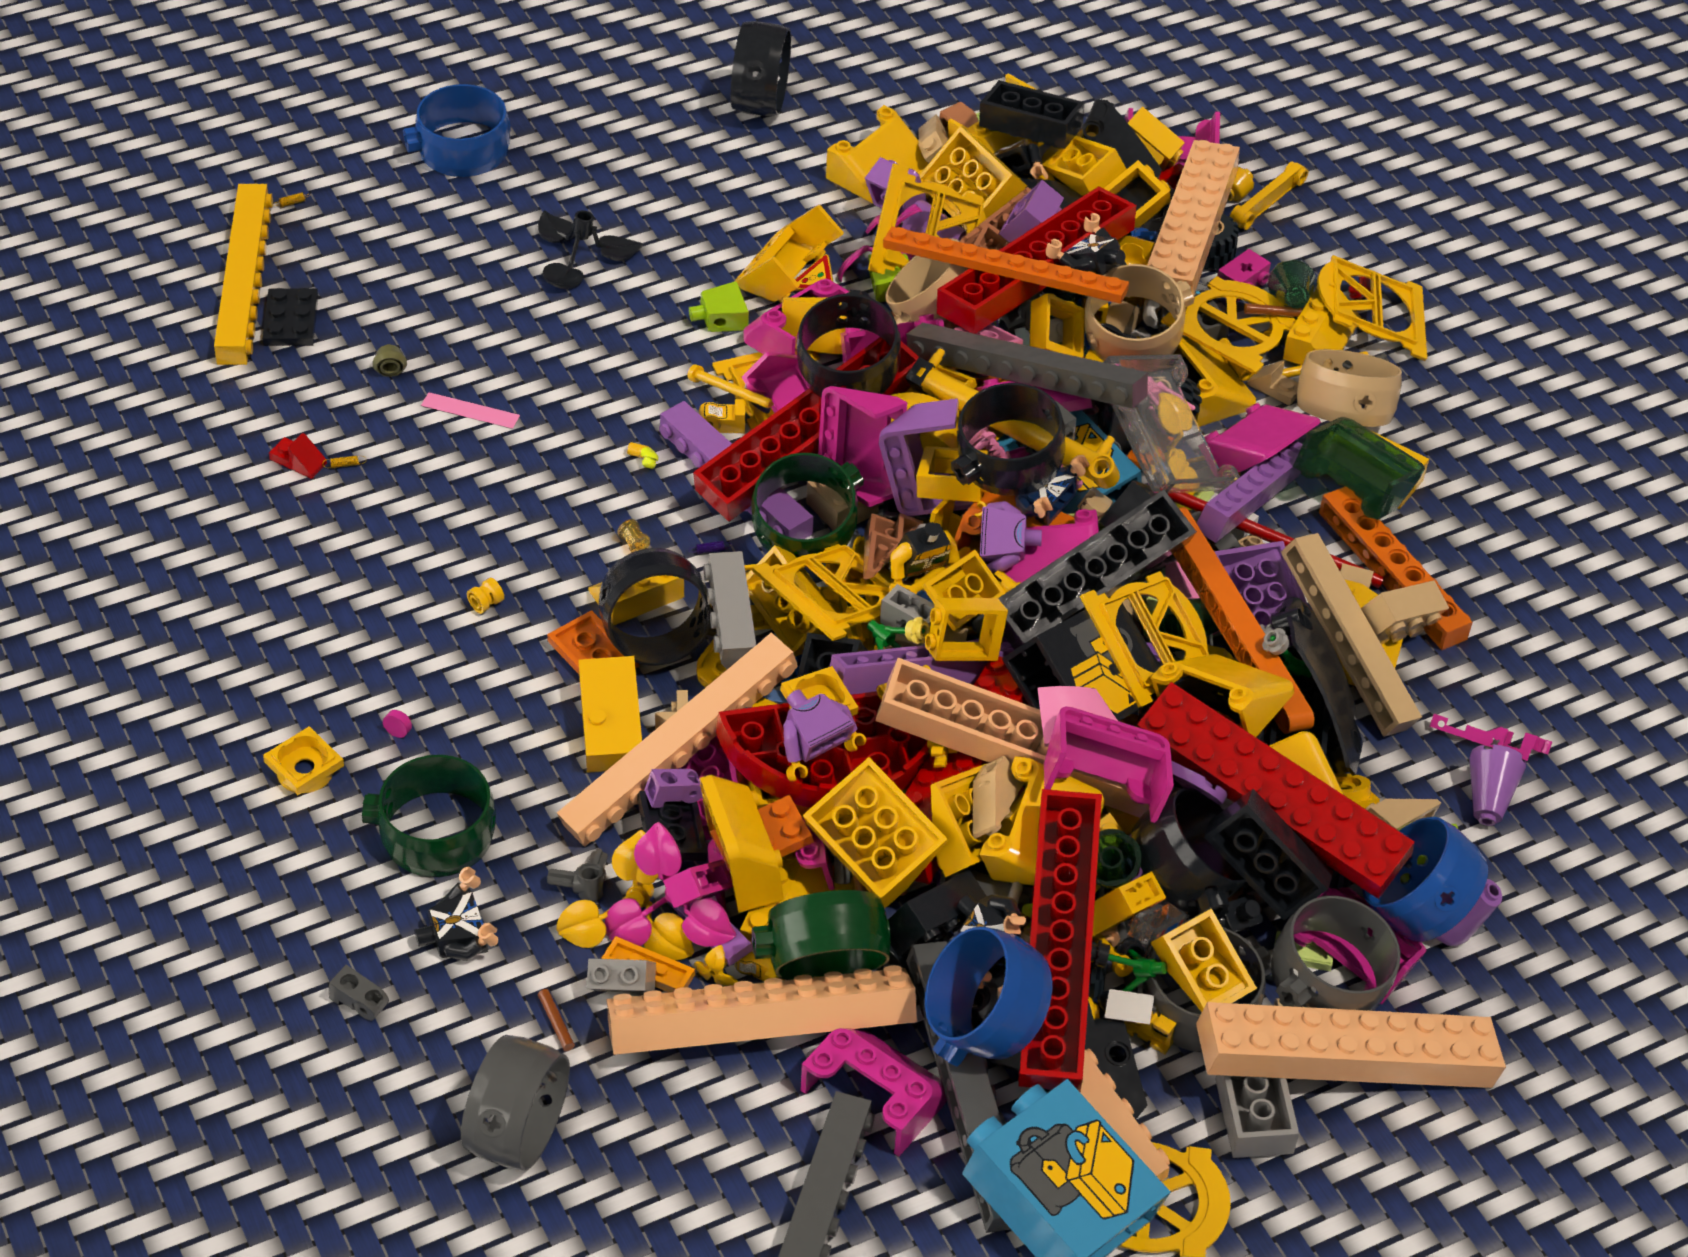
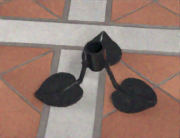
M544 210L538 223V232L546 241L560 243L564 239L569 241L575 238L568 266L561 263H551L543 269L542 275L544 280L548 284L561 289L575 288L583 281V272L572 268L579 240H587L593 234L596 246L601 248V254L615 261L630 259L642 248L643 243L612 235L598 238L597 227L593 226L594 215L584 210L575 213L573 223L553 216Z

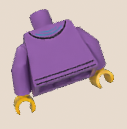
M983 501L977 503V506L983 509L981 513H975V516L982 520L980 557L993 575L996 571L1003 572L1018 564L1019 560L1025 559V546L1042 545V530L1026 529V516L1008 502H994L988 505Z
M800 689L795 690L787 697L786 700L792 708L788 711L783 725L787 761L791 762V766L786 771V776L790 781H796V768L799 769L801 778H805L808 775L807 767L800 764L801 759L807 762L843 742L845 748L850 752L857 751L855 740L858 746L865 745L866 737L861 733H856L858 728L847 706L829 699L825 694L821 693L807 699Z

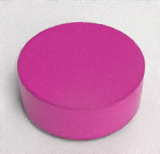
M391 710L383 718V726L386 731L397 738L405 737L412 728L409 717L402 711Z

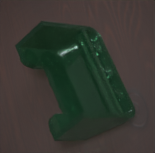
M1339 417L1309 431L1293 465L1307 478L1313 479L1327 474L1337 484L1348 487L1354 491L1356 496L1364 499L1360 505L1364 515L1376 520L1396 511L1425 470L1424 465L1420 461L1356 421L1346 417Z

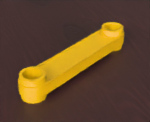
M1291 161L1286 166L1284 172L1245 204L1242 206L1237 205L1232 210L1230 217L1233 219V222H1236L1240 229H1249L1254 220L1296 185L1301 186L1306 181L1309 170L1305 166Z

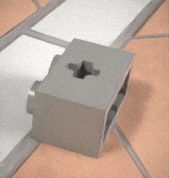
M897 584L881 601L880 623L886 626L905 628L909 620L922 617L923 621H926L930 627V612L935 604Z
M588 958L587 989L644 993L655 990L656 963L648 960Z

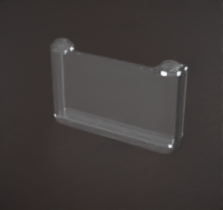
M1181 354L1118 355L1106 358L1104 363L1148 372V396L1133 409L1115 404L1111 405L1145 478L1155 494L1163 489L1167 494L1223 491L1240 478L1233 465L1226 464L1220 468L1218 467L1180 387L1188 375V369Z

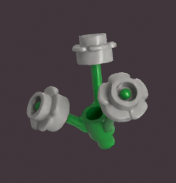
M1261 624L1260 626L1265 633L1264 642L1262 643L1263 649L1266 652L1270 651L1274 655H1281L1285 658L1283 664L1291 676L1299 677L1302 675L1310 678L1312 674L1307 665H1305V662L1295 658L1287 650L1289 639L1285 631L1281 628L1273 630L1271 624H1268L1266 627Z

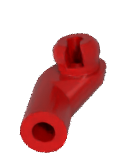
M1359 276V283L1371 292L1370 278ZM1351 285L1349 286V296L1353 300L1364 298L1361 293Z

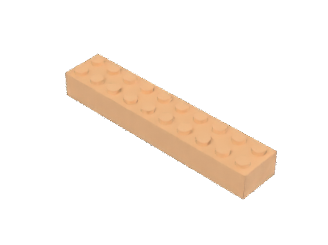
M1206 140L1193 141L1147 265L1165 272L1175 282L1180 280L1182 282L1186 281L1191 287L1193 296L1236 177L1240 147L1211 143Z
M897 658L889 676L875 721L989 763L1005 756L1012 765L1015 756L1031 758L1044 764L1048 746H1044L1039 709ZM1073 769L1071 777L1102 792L1105 801L1104 805L1139 818L1149 810L1148 804H1138L1130 798L1125 784Z
M896 965L884 967V970L878 971L857 969L854 973L850 974L828 972L821 977L798 975L793 980L782 981L780 978H769L764 983L752 984L749 981H740L735 983L734 986L722 987L719 984H711L705 986L704 989L692 990L688 987H682L669 993L653 990L647 991L644 995L640 996L618 994L612 999H607L609 1034L613 1055L831 1032L840 1028L859 1029L917 1022L915 986L906 968Z
M1207 1002L1196 1023L1207 1075L1493 1088L1506 1068L1491 1017Z

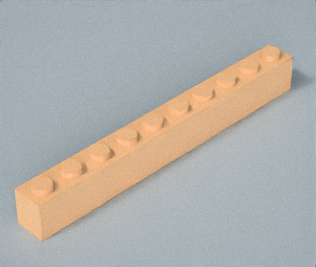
M770 633L560 809L557 814L563 826L584 847L590 842L597 840L604 830L611 824L618 822L624 813L638 804L639 791H644L651 769L681 768L695 753L708 746L710 741L717 736L718 712L752 707L760 698L768 695L784 678L791 676L798 667L793 651L773 633Z

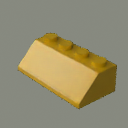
M1316 287L1286 337L1283 360L1302 365L1307 353L1310 351L1322 349L1344 350L1356 326L1352 324L1351 327H1346L1333 322V315L1323 303ZM1340 290L1343 300L1349 301L1345 294ZM1352 311L1356 316L1361 318L1357 311Z
M774 545L757 565L767 563L769 566L783 565L794 560L796 556ZM804 567L795 574V585L823 609L836 612ZM752 570L746 575L750 599L780 641L793 651L795 657L803 654L807 633L825 635Z

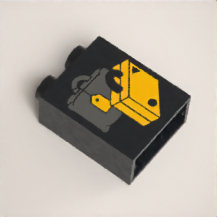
M1122 603L1117 612L1116 626L1136 664L1147 671L1155 673L1162 665L1154 657L1135 625L1132 615ZM1087 610L1035 636L1002 658L1029 706L1039 710L1038 688L1053 686H1077L1096 689L1118 721L1143 708H1138ZM1156 693L1150 695L1153 701L1157 699Z

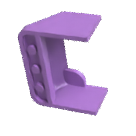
M958 398L915 404L880 432L879 447L895 504L901 514L907 516L931 514L933 509L942 501V499L917 498L916 475L923 455L919 433L956 428L959 406ZM935 472V474H934V475H947V476H951V474H949V473H936V472ZM955 501L953 511L969 509L973 502Z

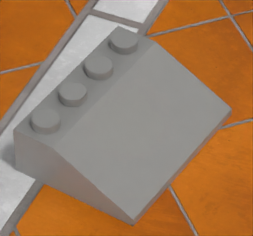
M742 551L709 553L708 564L703 566L704 580L710 583V588H707L708 605L713 604L714 611L710 612L711 628H716L717 636H714L715 653H720L721 664L726 669L730 668L756 646Z

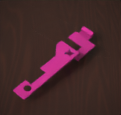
M1437 714L1433 715L1429 726L1493 748V745H1491L1493 738L1500 740L1498 745L1510 747L1520 752L1522 760L1528 761L1532 749L1548 755L1552 745V741L1526 732L1521 747L1518 749L1509 746L1514 732L1506 728L1499 727L1490 731H1484L1467 725L1465 731L1446 725L1449 718ZM1444 721L1445 725L1443 727H1439L1438 722Z

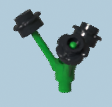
M1133 937L1124 939L1116 949V953L1127 955L1129 958L1109 954L1110 945L1102 943V940H1099L1097 945L1092 944L1091 962L1093 963V969H1096V967L1105 969L1107 961L1133 967L1136 979L1121 991L1131 992L1139 984L1147 981L1149 977H1155L1157 974H1166L1167 964L1165 962H1156L1155 959L1144 957L1145 950L1142 943ZM1109 990L1102 994L1099 993L1097 996L1099 1011L1104 1016Z

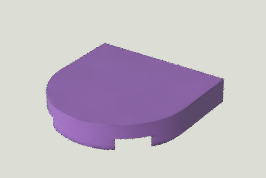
M1171 761L1173 779L1183 788L1196 789L1217 804L1222 805L1228 796L1224 789L1218 785L1213 789V785L1206 781L1205 777Z

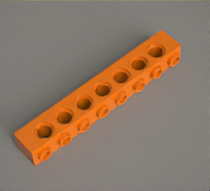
M1348 485L1324 494L1319 514L1369 570L1384 576L1382 584L1388 591L1435 580L1449 607L1448 610L1441 614V620L1423 627L1441 650L1468 640L1473 623L1468 614L1461 610L1453 598L1440 587L1437 580L1430 576L1422 564L1410 554L1404 544L1399 542L1391 530L1379 520L1375 512L1370 510L1361 500L1360 496Z

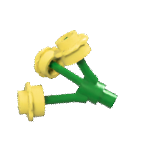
M922 617L909 620L905 628L885 626L884 624L877 623L875 620L870 621L867 625V628L875 638L878 650L890 645L893 648H901L902 646L895 641V634H905L908 641L917 645L925 643L926 634L930 630L929 625L926 621H923Z

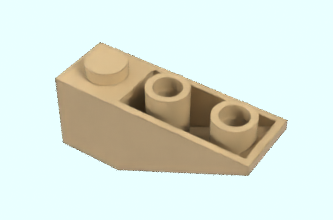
M1005 756L982 766L973 780V837L975 839L984 834L991 836L1002 827L1001 822L1003 818L1010 813L1011 810L1009 808L1018 799V793L1024 782L1018 781L1013 776L1011 771L1012 765Z

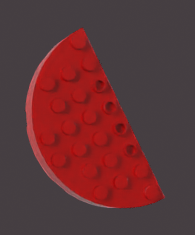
M877 691L851 694L858 705V714L853 716L858 728L856 733H861L866 737L865 745L858 746L855 740L857 751L850 752L845 748L843 742L807 762L801 759L800 764L807 767L808 775L805 778H801L800 771L796 768V781H790L786 776V771L791 766V762L787 761L783 725L789 711V703L718 712L716 734L724 753L733 766L746 779L766 793L779 799L790 795L794 804L809 808L814 806L868 757L902 791L913 782L930 755L929 748L927 747L928 740L875 721L881 704Z

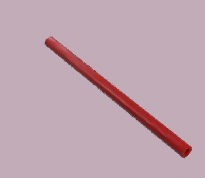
M1167 484L1163 488L1173 502L1194 511L1202 512L1206 503H1208ZM1247 518L1235 527L1270 543L1283 541L1285 547L1294 540L1292 537ZM1330 554L1339 571H1341L1342 564L1363 568ZM1373 573L1370 585L1379 588L1384 576Z

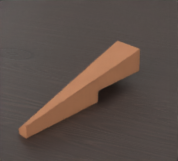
M1025 188L959 241L987 249H1001L1007 240L999 232L1016 203L1031 189Z
M871 513L864 530L863 578L869 579L874 577L888 563L892 551L897 547L904 534L915 530L920 524H923V521L901 513L897 521Z

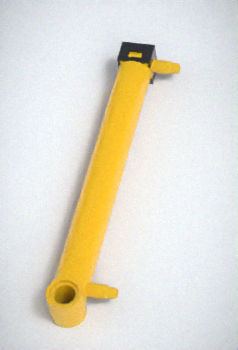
M939 348L929 361L919 357L905 377L913 390L921 394H929L941 401L958 398V410L962 411L967 401L979 392L936 369L945 354L943 349ZM1009 420L989 425L1036 451L1046 447L1054 438L1044 428L1030 422ZM1065 436V455L1062 462L1064 466L1071 464L1072 459L1076 456L1084 455L1090 466L1084 468L1086 472L1083 476L1093 480L1100 488H1111L1118 483L1120 478V472L1116 464L1107 455L1115 441L1112 436H1107L1096 452ZM1109 468L1105 474H1099L1101 470Z

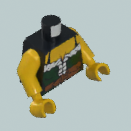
M933 522L927 523L925 527L905 533L890 555L891 578L894 581L889 586V592L897 584L904 586L902 583L903 579L945 567L948 563H950L948 566L950 567L960 560L956 541L951 534L943 530L940 524Z

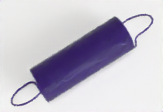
M724 541L696 544V547H692L697 548L695 551L697 554L725 551L726 549Z

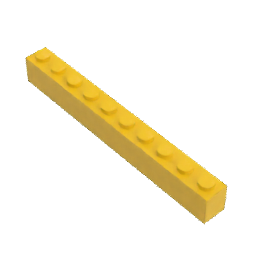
M238 184L214 342L217 365H247L248 355L253 354V341L251 337H255V323L253 321H257L258 310L255 304L260 303V291L258 289L262 287V274L260 271H264V257L262 255H266L267 252L264 239L269 237V229L266 224L271 223L269 208L273 207V195L268 194L267 184Z

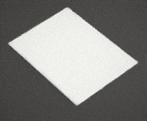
M1109 989L1104 1018L1150 1025L1154 996Z

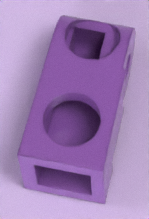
M651 769L644 789L652 808H661L665 802L682 800L685 803H694L702 798L699 776L693 769Z

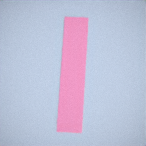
M428 392L421 404L424 407L512 429L520 416Z

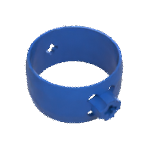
M456 84L439 88L425 96L417 108L416 126L404 128L403 130L408 153L419 151L423 161L439 173L455 177H470L489 172L503 162L508 153L511 127L505 104L496 93L481 86ZM462 122L478 123L492 128L491 131L483 135L463 139L448 138L433 133L443 126Z
M1426 817L1416 820L1399 831L1415 841L1413 852L1379 899L1363 889L1364 899L1371 909L1377 912L1395 932L1415 942L1435 939L1455 927L1474 907L1485 888L1488 878L1487 861L1477 846L1455 826L1438 817ZM1420 855L1426 856L1424 864H1417V859ZM1409 873V880L1404 883L1401 882L1400 876ZM1452 891L1453 893L1450 896L1453 899L1450 904L1447 902L1440 904L1443 900L1440 895L1443 892L1448 894Z
M973 927L955 936L936 959L925 991L926 1017L931 1029L940 1037L933 1047L936 1054L944 1058L948 1063L958 1067L968 1053L982 1058L1005 1059L1024 1049L1041 1028L1051 1002L1052 975L1045 957L1022 938L994 928ZM1005 956V979L997 1003L983 1023L972 1031L971 1012L977 989L993 964Z

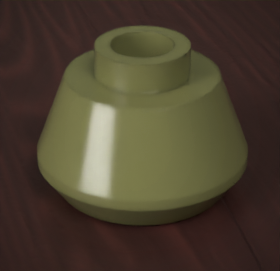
M391 344L380 347L372 362L374 370L386 377L397 376L407 367V359L400 348Z

